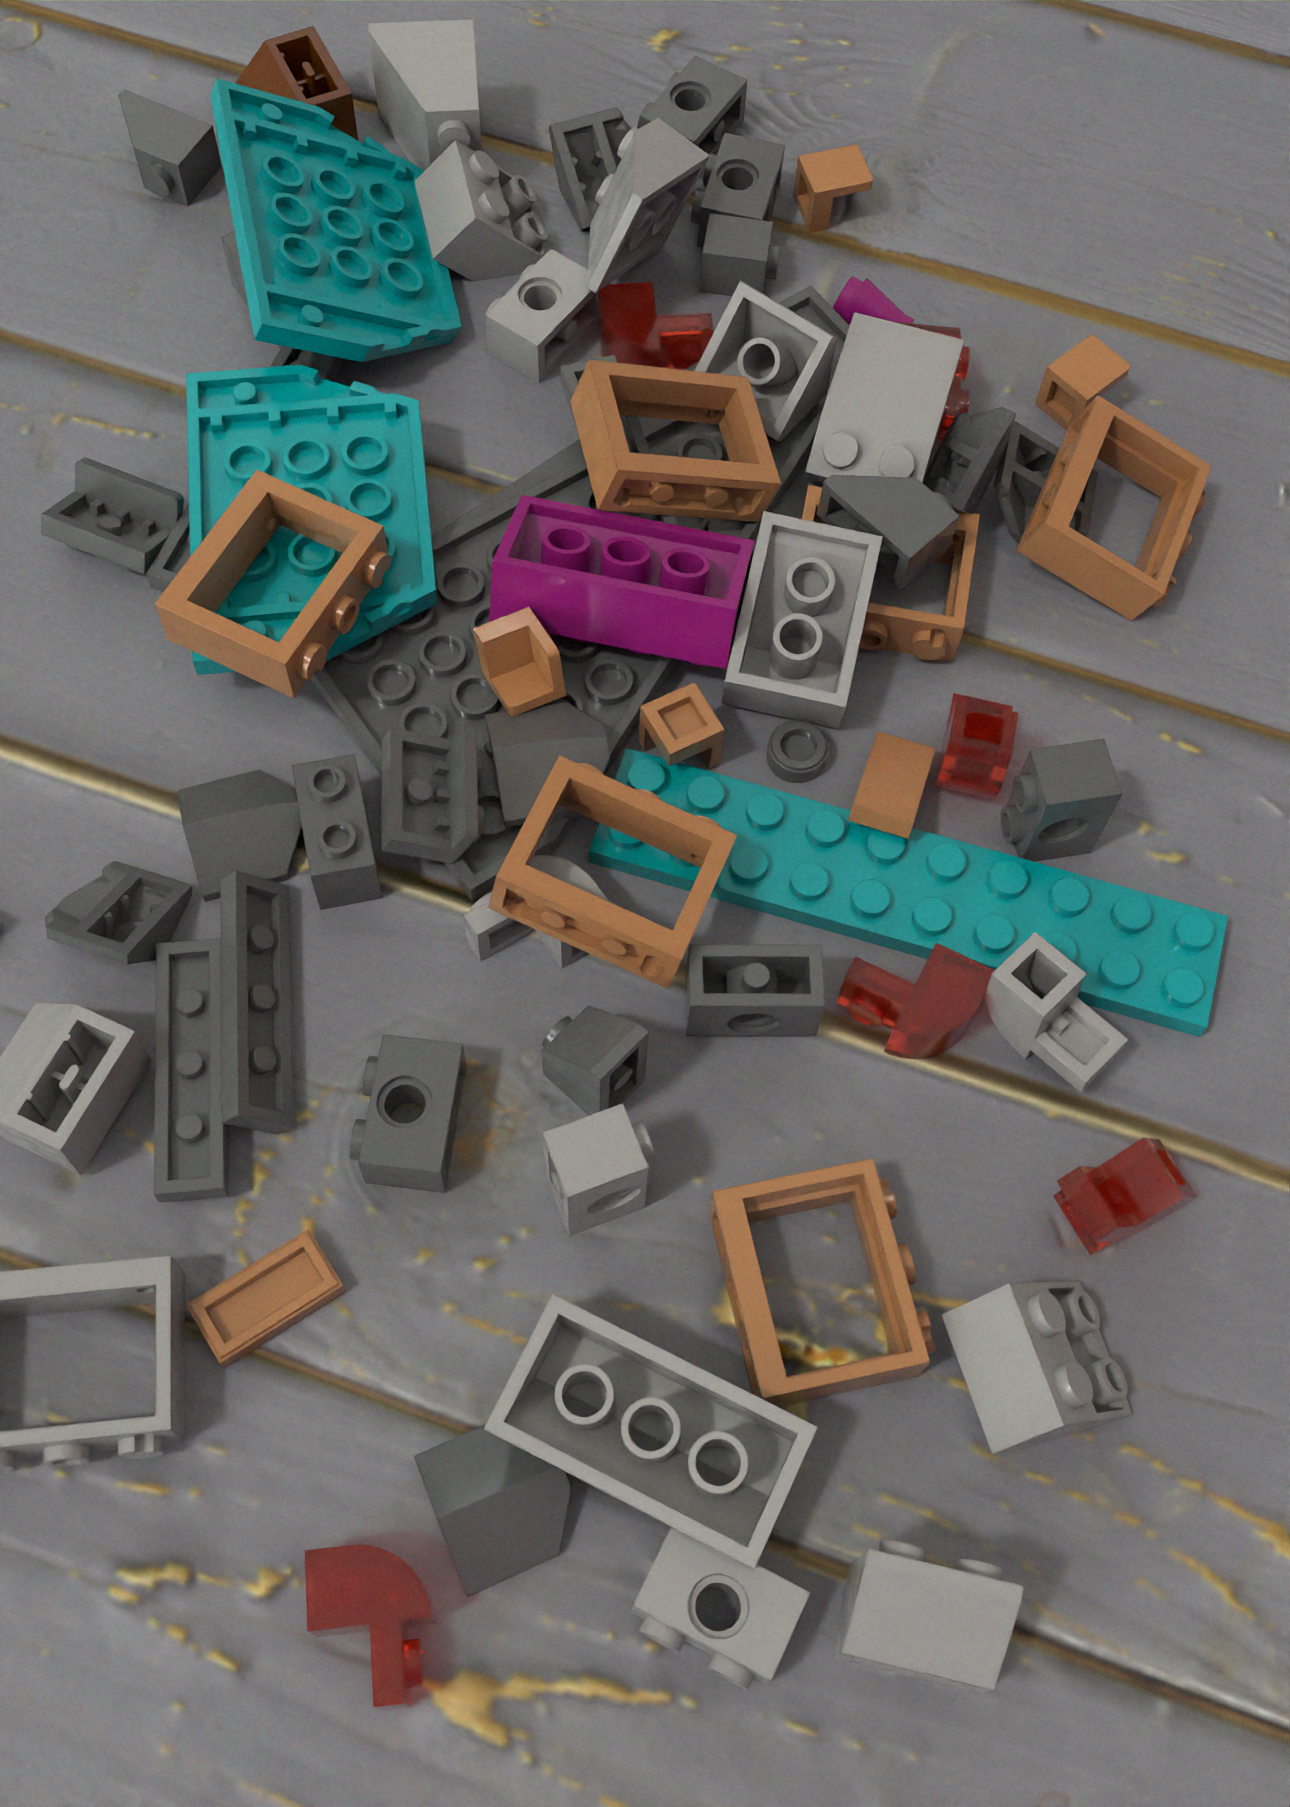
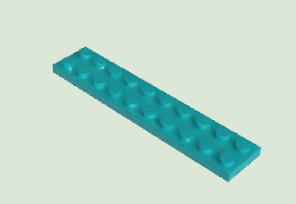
M628 748L625 749L615 777L616 781L634 789L650 791L663 802L694 816L708 817L717 822L721 828L737 835L710 895L711 898L991 977V974L1036 932L1087 973L1077 995L1086 1005L1200 1037L1207 1029L1227 925V915L912 828L909 839L849 821L851 810L679 762L668 766L664 758ZM602 823L598 824L589 849V863L691 891L701 869Z

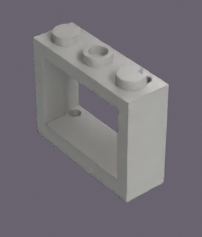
M171 1255L0 1272V1319L156 1303L155 1415L0 1431V1473L15 1470V1460L44 1457L43 1464L46 1466H76L88 1463L90 1452L118 1449L119 1458L143 1459L162 1455L163 1444L185 1442V1273Z

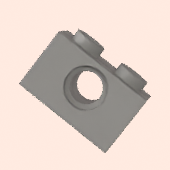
M550 249L535 265L531 264L523 271L519 281L503 297L496 298L489 305L484 317L487 353L535 382L540 383L603 318V289L594 293L587 288L588 269Z
M623 1103L543 1132L545 1175L569 1236L645 1208L647 1184L653 1182L649 1163L656 1161L655 1153L644 1124L640 1121L631 1125Z
M671 1527L636 1598L632 1613L644 1619L639 1631L648 1638L680 1653L684 1642L693 1645L712 1656L707 1666L708 1670L728 1682L748 1690L752 1679L764 1685L772 1681L810 1592L758 1564L753 1570ZM709 1589H719L731 1596L737 1611L735 1623L731 1628L725 1631H713L706 1628L699 1621L695 1604L697 1597L702 1592Z

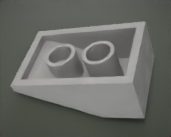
M659 118L654 119L639 129L633 127L629 130L617 151V156L621 158L615 174L611 173L604 180L595 196V202L600 205L590 223L587 288L594 293L603 289L664 245L710 155Z
M854 312L820 416L805 470L808 481L823 485V481L831 475L917 478L924 484L964 340Z
M763 511L725 677L721 704L806 721L831 728H839L847 705L883 536Z

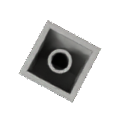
M473 19L368 23L378 115L408 160L425 171L455 140L475 152L477 150L482 151Z

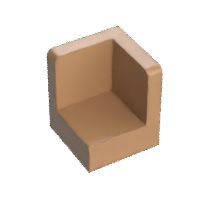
M857 144L798 156L793 197L809 233L829 229L834 197L868 191L872 188V174Z
M1091 334L1046 367L1035 405L1067 430L1070 423L1098 395L1101 396L1128 375L1130 364Z
M530 607L473 628L482 674L510 716H517L567 695L558 648Z
M695 682L640 706L638 741L644 751L657 747L668 766L695 754L700 755L708 769L720 764L725 729Z

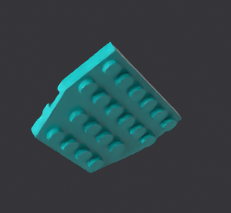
M216 78L210 99L254 340L359 362L454 342L462 328V323L448 267L432 258L414 182L424 170L405 158L392 154L383 145L366 136L362 144L331 125L335 116L318 106Z
M304 365L186 373L190 557L254 472L259 470L384 526L387 551L391 557L390 569L385 571L381 586L376 589L371 588L360 604L359 613L352 628L346 634L340 633L327 651L326 661L437 604L419 400L396 393H381L373 386L353 381L350 387L320 378L319 370ZM280 525L215 613L274 641L280 642L343 553ZM192 651L193 664L197 675L236 672Z

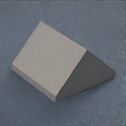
M740 281L695 371L748 377L765 433L777 441H782L826 395L837 337L752 286Z

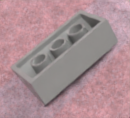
M552 1294L484 1430L754 1570L818 1427Z

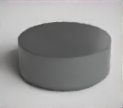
M801 720L788 721L779 725L772 732L767 748V763L772 772L782 780L791 783H805L815 779L823 771L829 752V744L825 734L814 724Z

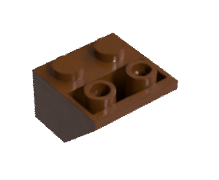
M314 26L265 40L235 83L318 106L335 116L331 125L358 140L352 92Z

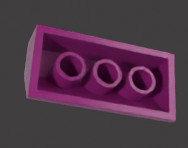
M521 495L492 561L489 622L530 607L545 631L549 634L569 637L579 642H594L629 649L638 654H654L684 660L698 666L709 665L727 669L741 612L755 540Z

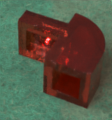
M653 282L608 284L598 291V330L602 357L615 355L617 363L685 370L700 361L714 333L712 313L657 315Z
M953 693L941 753L936 766L934 786L991 799L997 798L1013 752L1018 713L1012 712L1013 706Z
M936 943L914 985L855 956L844 977L836 1003L846 1007L852 1017L866 1025H883L892 1030L884 1050L885 1053L905 1059H926L948 1051L965 1035L987 991L991 974L995 970Z
M1144 1137L1098 1167H1077L1057 1180L1062 1190L1053 1195L1090 1255L1104 1251L1137 1234L1197 1197L1160 1139Z
M347 1545L305 1550L307 1631L316 1637L370 1631L373 1707L381 1711L412 1707L411 1688L423 1687L424 1670L421 1639H408L407 1627L437 1623L433 1601L423 1582L405 1561L379 1547Z

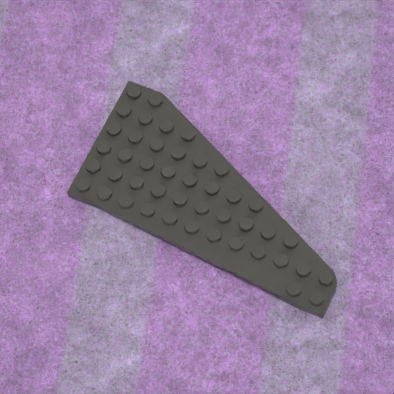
M809 286L779 303L837 337L828 385L829 391L850 326L812 286ZM699 361L685 370L695 371ZM828 391L782 441H777L766 434L781 481L780 487L765 510L766 512H773L809 456ZM638 417L651 454L729 461L719 424ZM580 439L431 536L437 592L436 605L326 661L321 672L316 671L312 677L313 683L380 775L382 768V738L390 727L450 739L462 724L476 727V747L483 754V769L477 783L478 805L483 807L485 813L484 827L479 840L472 843L454 864L444 862L471 901L493 889L495 878L523 826L505 827L485 714L505 712L506 710L482 674L473 628L489 622L492 561L521 495L597 509ZM675 516L679 526L755 540L762 520V516L758 522ZM547 633L560 653L567 695L544 705L567 702L603 724L610 754V760L604 772L605 775L639 722L640 706L653 700L678 659L654 654H638L629 649L594 642H579L569 637ZM578 816L552 820L534 855H550L555 852Z

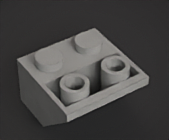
M455 140L414 181L433 260L471 281L522 274L529 265H535L549 251L546 241L548 235L540 219L536 204L537 194L533 186L521 175L513 176L497 166L483 151L477 150L475 152Z
M35 1003L0 1056V1137L76 1174L82 1175L152 1062L136 1032L77 1004Z
M1080 1281L1009 1283L942 1314L992 1454L1031 1448L1133 1415L1126 1398L1128 1389L1125 1376L1118 1364L1109 1356L1099 1331L1100 1315L1093 1299L1083 1290Z
M882 1540L879 1550L868 1548L848 1566L833 1658L979 1694L995 1689L1023 1593L1022 1585L1001 1581L1002 1568L971 1559H956L955 1568L943 1567L925 1562V1549L890 1540Z

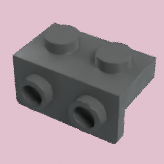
M84 457L75 463V491L41 514V534L65 543L73 550L88 552L114 562L125 570L145 574L181 517L184 498L179 492Z
M462 724L450 739L390 727L382 738L381 851L454 864L472 843L479 840L485 820L484 809L481 805H478L477 783L483 769V754L476 747L475 726Z

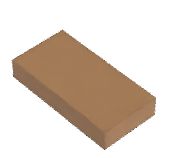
M877 731L848 820L909 839L936 748Z
M307 1229L189 1302L186 1306L219 1364L225 1369L345 1293L346 1290L312 1233Z

